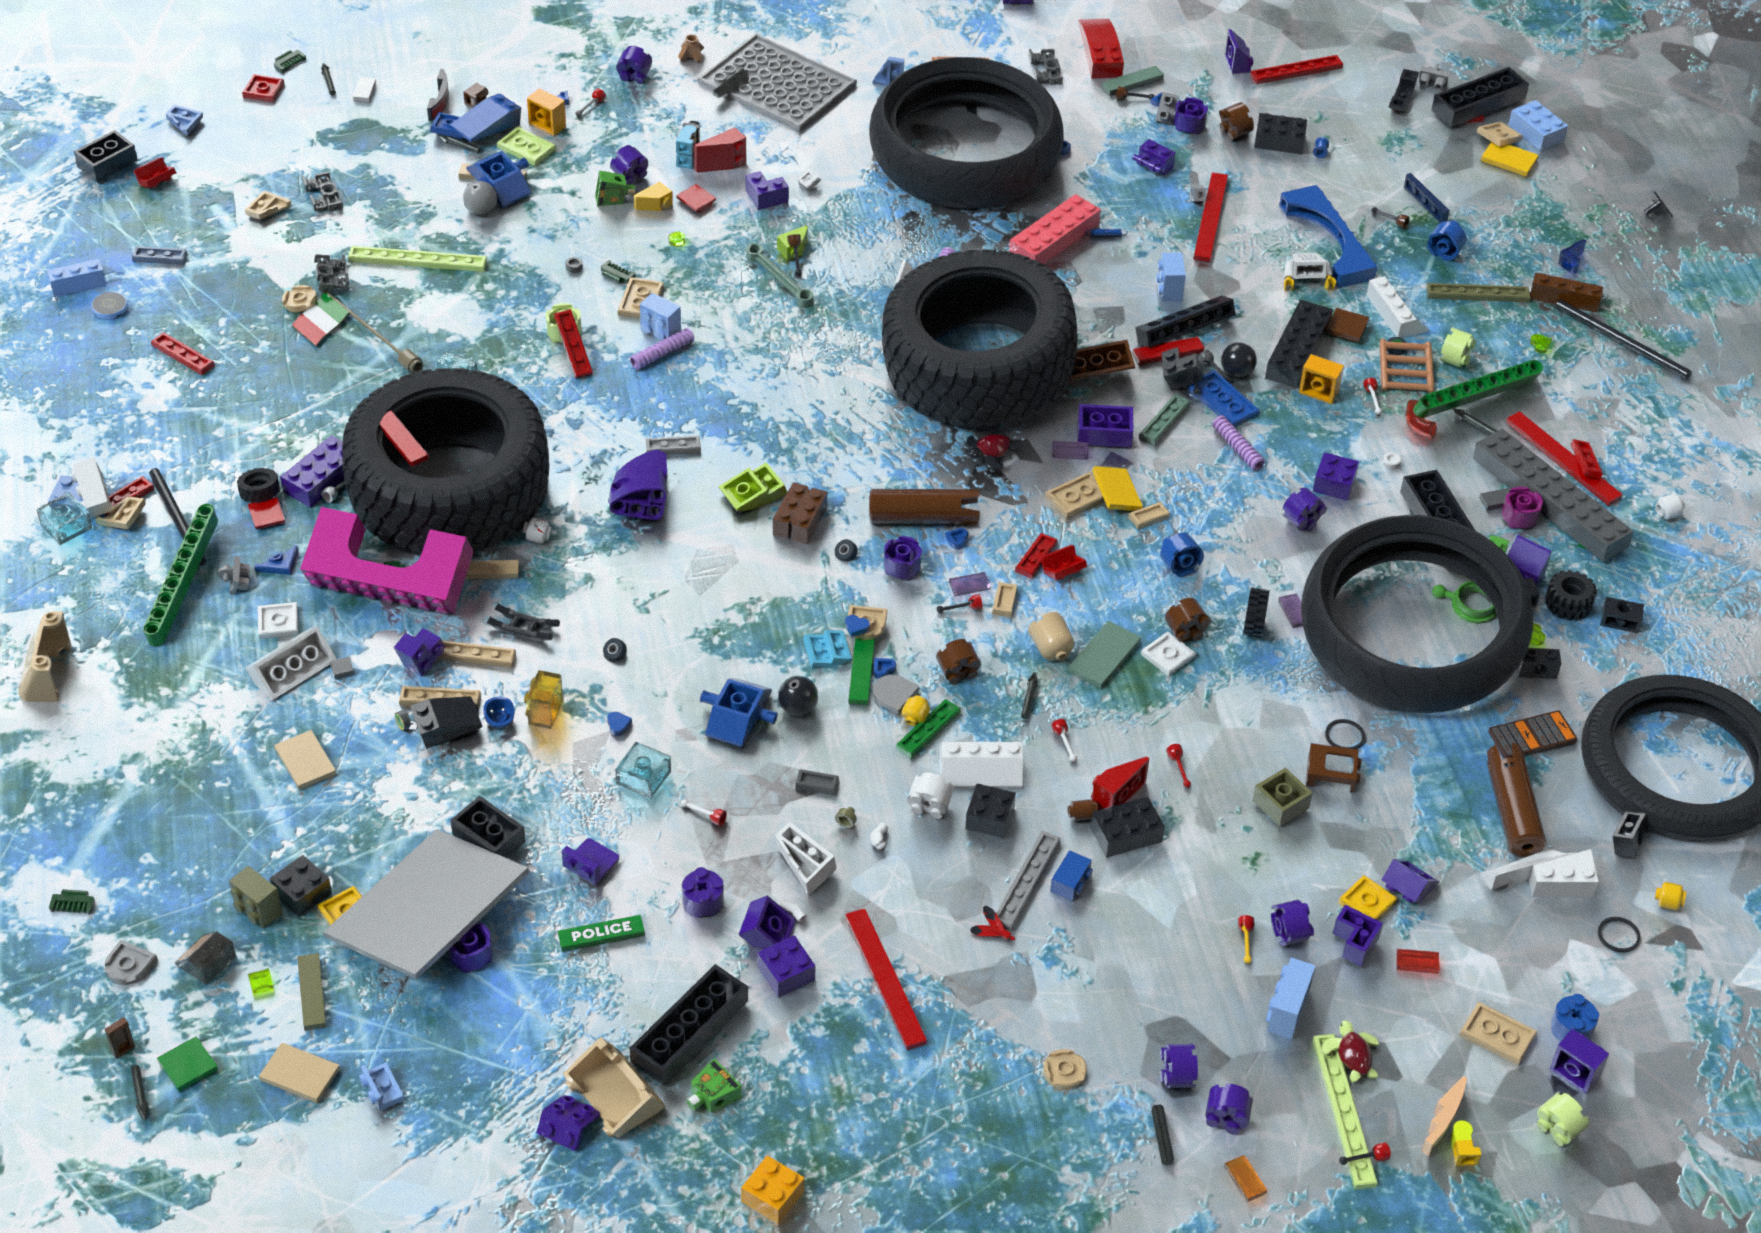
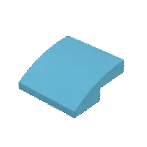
M825 630L823 635L805 634L803 641L811 668L831 667L851 662L852 658L844 631Z

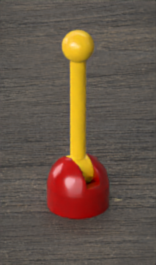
M1243 915L1238 918V927L1241 932L1245 933V957L1243 960L1246 964L1252 961L1249 952V932L1255 926V919L1250 915Z

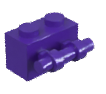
M1148 139L1139 147V155L1134 154L1132 160L1136 161L1140 166L1148 167L1152 172L1166 175L1174 168L1176 152Z

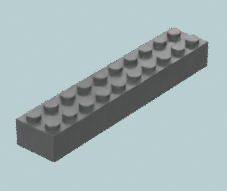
M1504 429L1476 442L1473 456L1475 461L1509 488L1527 487L1530 488L1529 491L1539 493L1543 500L1540 512L1604 562L1630 547L1634 532L1631 528Z

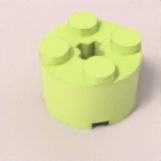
M555 304L551 310L546 311L547 335L554 343L562 342L554 319V313L571 309L579 334L582 332L580 310L573 308L572 304Z
M1452 328L1450 330L1453 331L1452 335L1448 334L1441 350L1444 357H1440V361L1462 368L1463 365L1467 366L1471 359L1469 354L1471 349L1475 348L1477 340L1474 339L1472 334Z
M1560 1092L1556 1093L1537 1110L1539 1118L1537 1121L1538 1127L1543 1132L1549 1131L1559 1146L1570 1143L1589 1126V1120L1587 1115L1583 1117L1580 1111L1583 1110L1581 1105L1566 1093L1560 1095Z

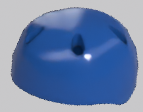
M499 696L490 698L485 702L483 715L485 721L495 729L506 728L513 721L515 709L509 698Z

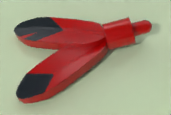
M989 906L983 907V915L990 926L976 925L970 929L972 934L979 937L1001 936L1006 940H1015V937L1011 935L1012 933L1004 929L999 917Z

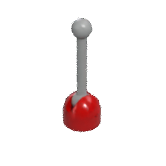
M600 88L593 91V99L581 110H577L575 112L576 116L580 117L582 112L594 101H603L606 98L605 92Z

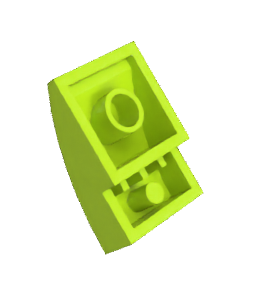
M767 462L753 471L747 468L718 486L737 512L764 506L787 494L785 484Z

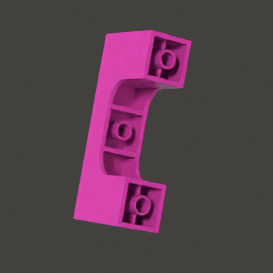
M321 507L300 568L310 585L318 588L325 586L332 591L344 590L351 595H357L358 593L369 599L381 598L388 603H393V601L400 602L401 605L407 607L414 605L426 611L433 609L440 614H454L474 552L466 537L429 530L422 554L416 563L405 568L389 566L357 558L366 531L357 514Z

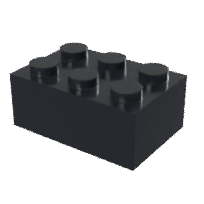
M1259 113L1254 148L1302 154L1308 119Z
M116 130L73 151L77 168L95 182L103 180L138 161L135 145Z
M480 795L450 820L453 836L505 858L512 855L526 842L524 826Z
M1149 797L1092 812L1090 828L1106 858L1162 842L1165 828Z

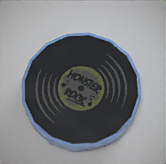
M117 292L102 293L94 298L91 305L93 313L101 319L117 318V315H123L126 312L128 306L125 296Z

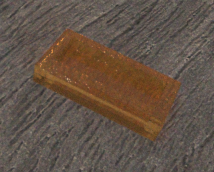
M1245 1155L1225 1163L1224 1168L1246 1202L1267 1193L1266 1187Z

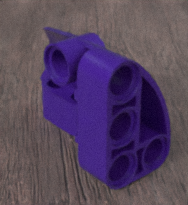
M658 449L648 451L635 457L616 472L608 498L610 510L613 514L657 520L662 517L666 501V453ZM656 490L662 491L661 493H654ZM634 504H639L640 506H639V507H634V506H632V505H634Z

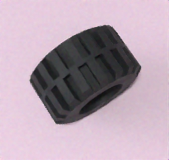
M1560 571V573L1554 574V577L1550 579L1545 596V604H1547L1548 609L1552 610L1553 614H1557L1560 618L1564 617L1567 620L1585 618L1586 615L1590 614L1597 594L1596 584L1592 583L1593 580L1587 578V575L1580 574L1578 571Z

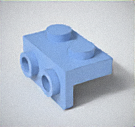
M387 1063L367 1070L365 1065L360 1066L362 1072L359 1075L360 1082L363 1088H368V1098L372 1105L376 1104L379 1111L404 1101L403 1094Z

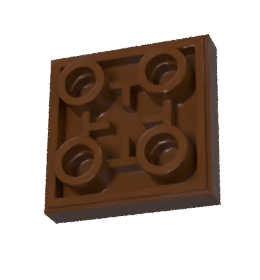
M1336 308L1326 333L1334 337L1359 343L1369 322V317Z

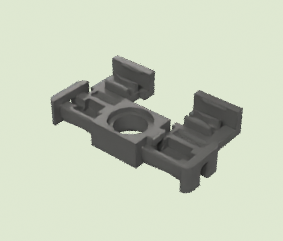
M1029 49L1030 63H1043V72L1038 71L1037 67H1034V76L1038 82H1048L1049 80V85L1063 84V77L1059 75L1061 68L1058 58L1054 59L1055 49H1042L1041 54L1033 53Z
M329 172L316 174L315 178L309 180L302 176V183L306 192L315 188L320 189L322 198L320 197L319 200L317 198L314 199L310 195L314 211L326 209L327 207L329 212L334 211V209H343L342 201H338L339 196L334 182H330Z
M316 254L314 263H317L315 269L316 279L320 281L318 290L334 292V286L335 288L348 289V273H345L344 278L341 277L339 279L338 276L333 278L334 269L345 271V255H342L341 260H330L329 255Z

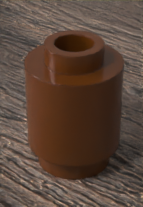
M1091 799L1071 801V804L1067 806L1068 817L1072 818L1073 821L1091 820L1092 812L1098 811L1097 802L1091 801Z

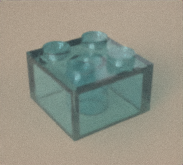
M70 492L36 509L40 525L59 545L93 528L89 512Z
M635 742L615 768L616 784L652 799L671 773V756Z

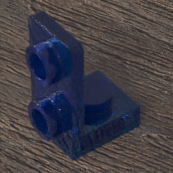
M1582 239L1579 242H1575L1572 246L1564 248L1559 254L1558 265L1572 275L1577 273L1581 260L1577 256L1584 252L1587 241Z

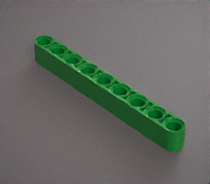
M1530 360L1426 394L1414 406V414L1419 418H1426L1532 383L1543 371V365L1537 360Z
M209 503L198 507L145 622L143 631L151 646H160L166 640L218 524L214 507Z

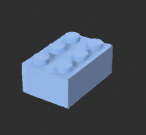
M1537 100L1513 109L1508 126L1520 133L1524 139L1539 151L1565 141L1568 129L1566 123Z
M1290 958L1288 965L1284 964L1280 975L1281 979L1277 982L1274 991L1275 995L1271 998L1268 1007L1269 1011L1265 1021L1269 1023L1268 1032L1289 1039L1293 1038L1310 991L1316 965Z

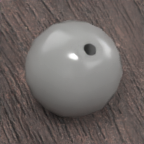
M485 181L471 182L463 192L464 206L470 213L486 215L497 204L496 190L490 183Z

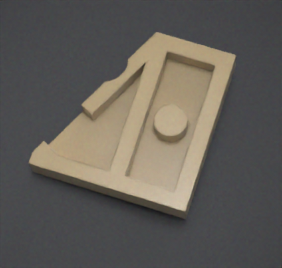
M263 191L245 208V215L260 220L291 207L292 203L290 199Z
M126 497L118 505L113 506L112 511L104 518L98 516L95 521L99 526L129 529L146 505L143 498Z

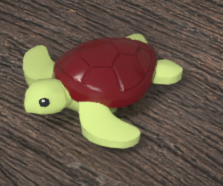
M1343 1020L1339 1027L1343 1038L1327 1039L1321 1048L1322 1054L1325 1056L1331 1051L1338 1050L1341 1061L1352 1070L1350 1080L1353 1083L1360 1079V1074L1376 1079L1378 1074L1371 1068L1373 1057L1370 1046H1378V1040L1368 1033H1355L1352 1024L1349 1021Z

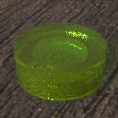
M674 231L669 234L668 242L671 246L680 247L685 244V235L682 232Z

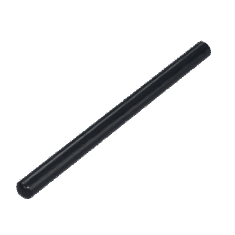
M1560 299L1555 307L1557 310L1684 379L1691 377L1692 371L1565 301Z

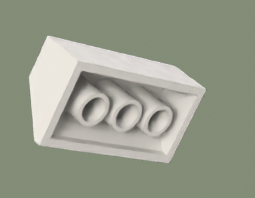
M317 626L309 628L245 668L254 684L273 700L330 665V661L337 659Z
M942 742L941 776L945 778L944 782L948 785L950 782L953 788H975L977 783L994 788H1022V742Z

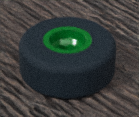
M1391 337L1387 340V342L1407 343L1400 337ZM1387 349L1393 355H1402L1406 352V350Z

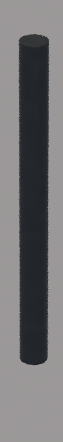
M153 468L150 470L149 475L182 539H184L189 526L160 470ZM204 555L199 566H203L206 563Z

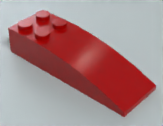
M1078 19L1091 79L1123 76L1124 60L1117 33L1110 19Z

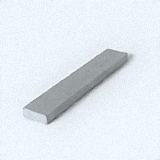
M1041 831L996 912L1004 929L1012 931L1060 843V837Z

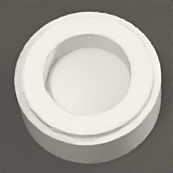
M1393 452L1386 453L1383 456L1382 464L1387 469H1397L1400 467L1401 457Z

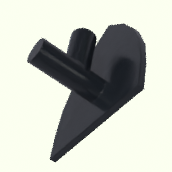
M1652 188V191L1655 193L1659 200L1650 201L1651 206L1644 210L1646 215L1648 216L1653 211H1655L1663 205L1670 214V216L1673 217V215L1668 210L1666 205L1663 203L1658 194Z

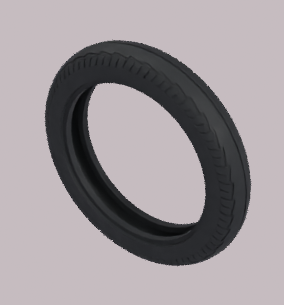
M1652 675L1640 677L1617 686L1595 704L1586 719L1582 732V758L1586 771L1597 791L1620 814L1624 815L1626 810L1646 813L1648 830L1668 837L1692 841L1730 838L1742 834L1761 823V712L1743 697L1720 685L1699 678L1682 675ZM1673 710L1698 715L1724 728L1742 745L1753 767L1754 782L1742 794L1719 803L1693 804L1673 800L1652 791L1631 775L1617 754L1614 733L1627 720L1646 712Z

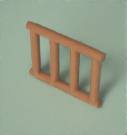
M1385 339L1380 340L1381 386L1383 391L1400 389L1428 391V393L1434 392L1431 342L1418 344L1386 342ZM1387 349L1425 351V357L1387 355ZM1387 362L1426 364V371L1388 368ZM1388 375L1427 378V384L1388 382Z

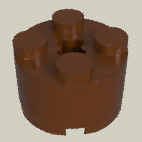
M1243 102L1236 103L1219 111L1221 118L1220 129L1222 132L1226 131L1230 140L1244 136L1254 129L1253 118H1249L1248 112L1250 111Z
M1185 598L1180 600L1181 604L1178 606H1171L1165 615V621L1177 640L1182 642L1201 639L1203 632L1211 623V619L1195 598Z
M957 639L946 644L945 650L941 651L940 649L938 651L936 660L950 684H955L963 678L972 679L978 675L977 670L981 666V661L970 641Z

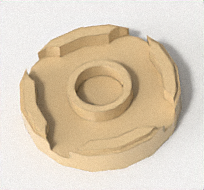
M306 285L295 286L292 288L293 290H287L282 296L283 306L290 312L308 310L317 302L316 291Z
M1067 1049L1056 1050L1050 1053L1049 1057L1044 1061L1043 1075L1046 1081L1051 1086L1060 1090L1077 1088L1086 1077V1063L1083 1057L1074 1054V1051Z

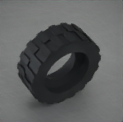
M269 468L248 470L242 473L237 480L239 496L246 502H265L269 499L271 500L280 492L278 475Z

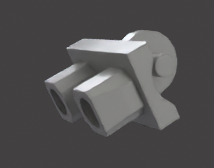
M1436 64L1435 68L1421 67L1420 85L1426 87L1429 82L1435 83V89L1442 90L1448 84L1449 73L1439 69L1440 64Z
M1162 92L1155 121L1172 124L1178 95Z
M238 556L234 557V565L231 568L229 565H225L218 570V577L223 582L227 583L230 580L229 594L234 595L237 589L247 591L249 585V578L245 577L249 575L250 564L240 563L241 557Z

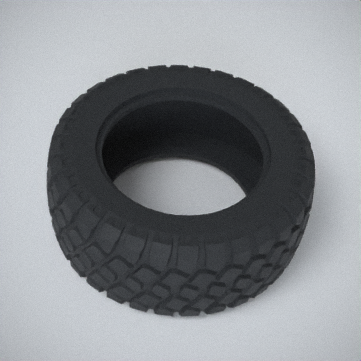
M978 249L965 250L962 253L959 251L950 253L948 256L942 255L931 259V262L928 261L919 265L916 269L906 274L904 279H901L894 286V290L890 292L885 303L882 320V346L891 384L900 398L906 401L907 405L914 410H919V413L929 418H934V420L943 423L951 422V425H969V427L1001 425L1002 422L1007 424L1018 421L1019 418L1023 419L1033 415L1036 411L1042 410L1050 402H1053L1061 394V391L1066 388L1074 371L1078 334L1075 308L1071 294L1066 284L1055 272L1029 257L1014 254L1013 252L1002 250L997 252L996 250L982 249V251H978ZM979 323L1004 325L1024 334L1020 339L1007 346L987 351L957 350L935 341L938 337L952 329Z
M437 368L434 371L429 369L418 371L417 374L410 373L401 376L399 380L394 379L384 384L383 387H379L370 393L369 397L364 398L357 405V409L352 412L349 422L345 426L342 441V465L351 505L370 533L378 536L381 541L388 545H394L395 548L404 551L412 550V553L422 554L429 530L464 536L474 552L483 550V547H493L500 544L501 541H506L516 535V532L521 531L524 528L525 522L529 523L530 519L539 512V508L546 497L549 482V448L546 431L538 408L530 400L529 396L518 389L517 386L493 374L477 370L469 371V369L453 368V370H450V368ZM392 411L423 449L439 445L462 444L481 448L495 457L481 468L460 476L448 478L417 476L398 467L405 458L384 434L379 423L385 413Z

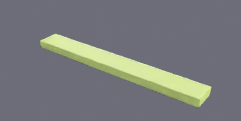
M351 246L348 260L349 262L484 272L487 256Z
M1335 1034L1313 1036L1312 1041L1345 1157L1369 1153L1338 1050L1331 1051L1325 1056L1321 1052L1324 1042L1329 1038H1335ZM1370 1157L1347 1163L1354 1190L1377 1187V1180Z

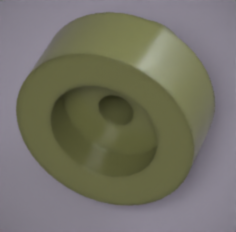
M854 808L839 809L835 816L836 822L842 827L852 828L857 820Z

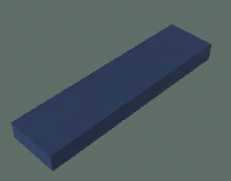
M1412 173L1406 174L1404 188L1440 223L1448 221L1450 210Z

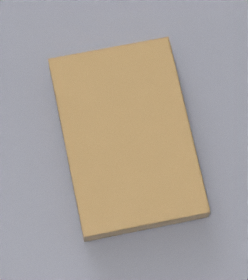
M630 277L617 311L618 315L640 319V303L651 293L661 296L664 282Z
M1091 472L1045 492V497L1066 519L1105 501Z
M312 730L274 745L275 751L299 790L336 775L334 766Z
M1478 1002L1460 1031L1459 1036L1519 1065L1535 1038L1537 1030Z
M282 1042L260 1073L259 1079L318 1103L340 1070V1066Z

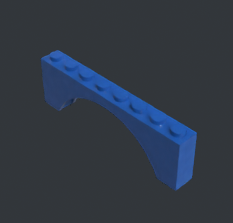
M1317 185L1281 193L1279 206L1286 216L1303 218L1322 226L1340 244L1342 256L1332 267V277L1336 279L1335 285L1337 288L1375 279L1377 272L1376 263L1372 261L1368 252L1364 250L1361 243L1354 236V233L1350 231L1346 222L1342 220L1338 211L1334 209L1331 202L1324 195V192Z

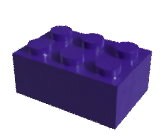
M1079 404L1078 445L1132 447L1134 433L1133 407Z

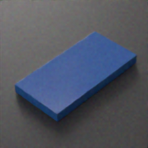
M1215 370L1205 374L1204 380L1198 382L1200 393L1195 396L1217 416H1225L1234 427L1259 415L1260 410ZM1194 383L1187 385V388L1192 393L1194 389Z

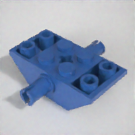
M501 151L466 167L467 171L476 181H485L493 186L497 193V202L503 208L531 195V191L521 170L529 167L525 157L513 163Z
M729 678L719 695L703 690L700 702L713 705L705 736L743 747L758 719L775 724L778 712L763 708L772 689L738 678Z

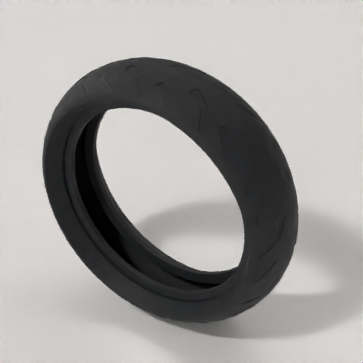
M951 57L917 65L903 72L890 82L878 97L871 113L869 137L877 163L890 180L902 190L933 204L952 208L976 209L1012 202L1027 195L1043 183L1059 160L1064 141V129L1059 108L1053 97L1032 76L1013 66L994 60L975 57ZM965 103L989 106L1008 112L1026 122L1032 129L1035 138L1025 150L1012 156L991 161L964 162L935 157L912 147L902 138L898 128L906 117L925 108L944 104Z
M1400 515L1381 518L1362 524L1341 535L1321 553L1311 568L1306 579L1301 602L1302 624L1307 642L1312 653L1325 671L1338 684L1356 696L1375 705L1402 712H1445L1471 705L1489 696L1504 685L1518 669L1526 655L1533 633L1534 613L1531 596L1522 574L1508 555L1494 542L1477 531L1459 523L1432 516ZM1390 561L1427 562L1454 570L1473 581L1493 604L1500 629L1493 641L1484 650L1465 661L1433 668L1405 666L1382 659L1367 651L1353 640L1339 621L1334 600L1348 580L1371 566Z

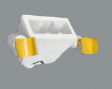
M1317 253L1293 254V259H1290L1285 264L1283 289L1285 291L1286 286H1291V291H1293L1294 281L1292 278H1326L1324 288L1328 290L1329 285H1331L1334 289L1336 279L1332 277L1333 274L1328 260L1323 259Z

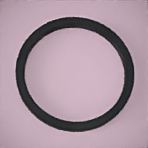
M1338 719L1328 724L1325 737L1331 746L1358 749L1364 743L1365 732L1354 721ZM1338 723L1351 724L1360 731L1362 740L1356 746L1342 747L1330 739L1328 731L1333 725Z
M1609 917L1603 920L1598 927L1599 940L1612 951L1630 952L1639 945L1641 938L1639 929L1628 919ZM1610 921H1621L1634 929L1637 941L1631 947L1617 948L1605 941L1601 929L1604 924Z

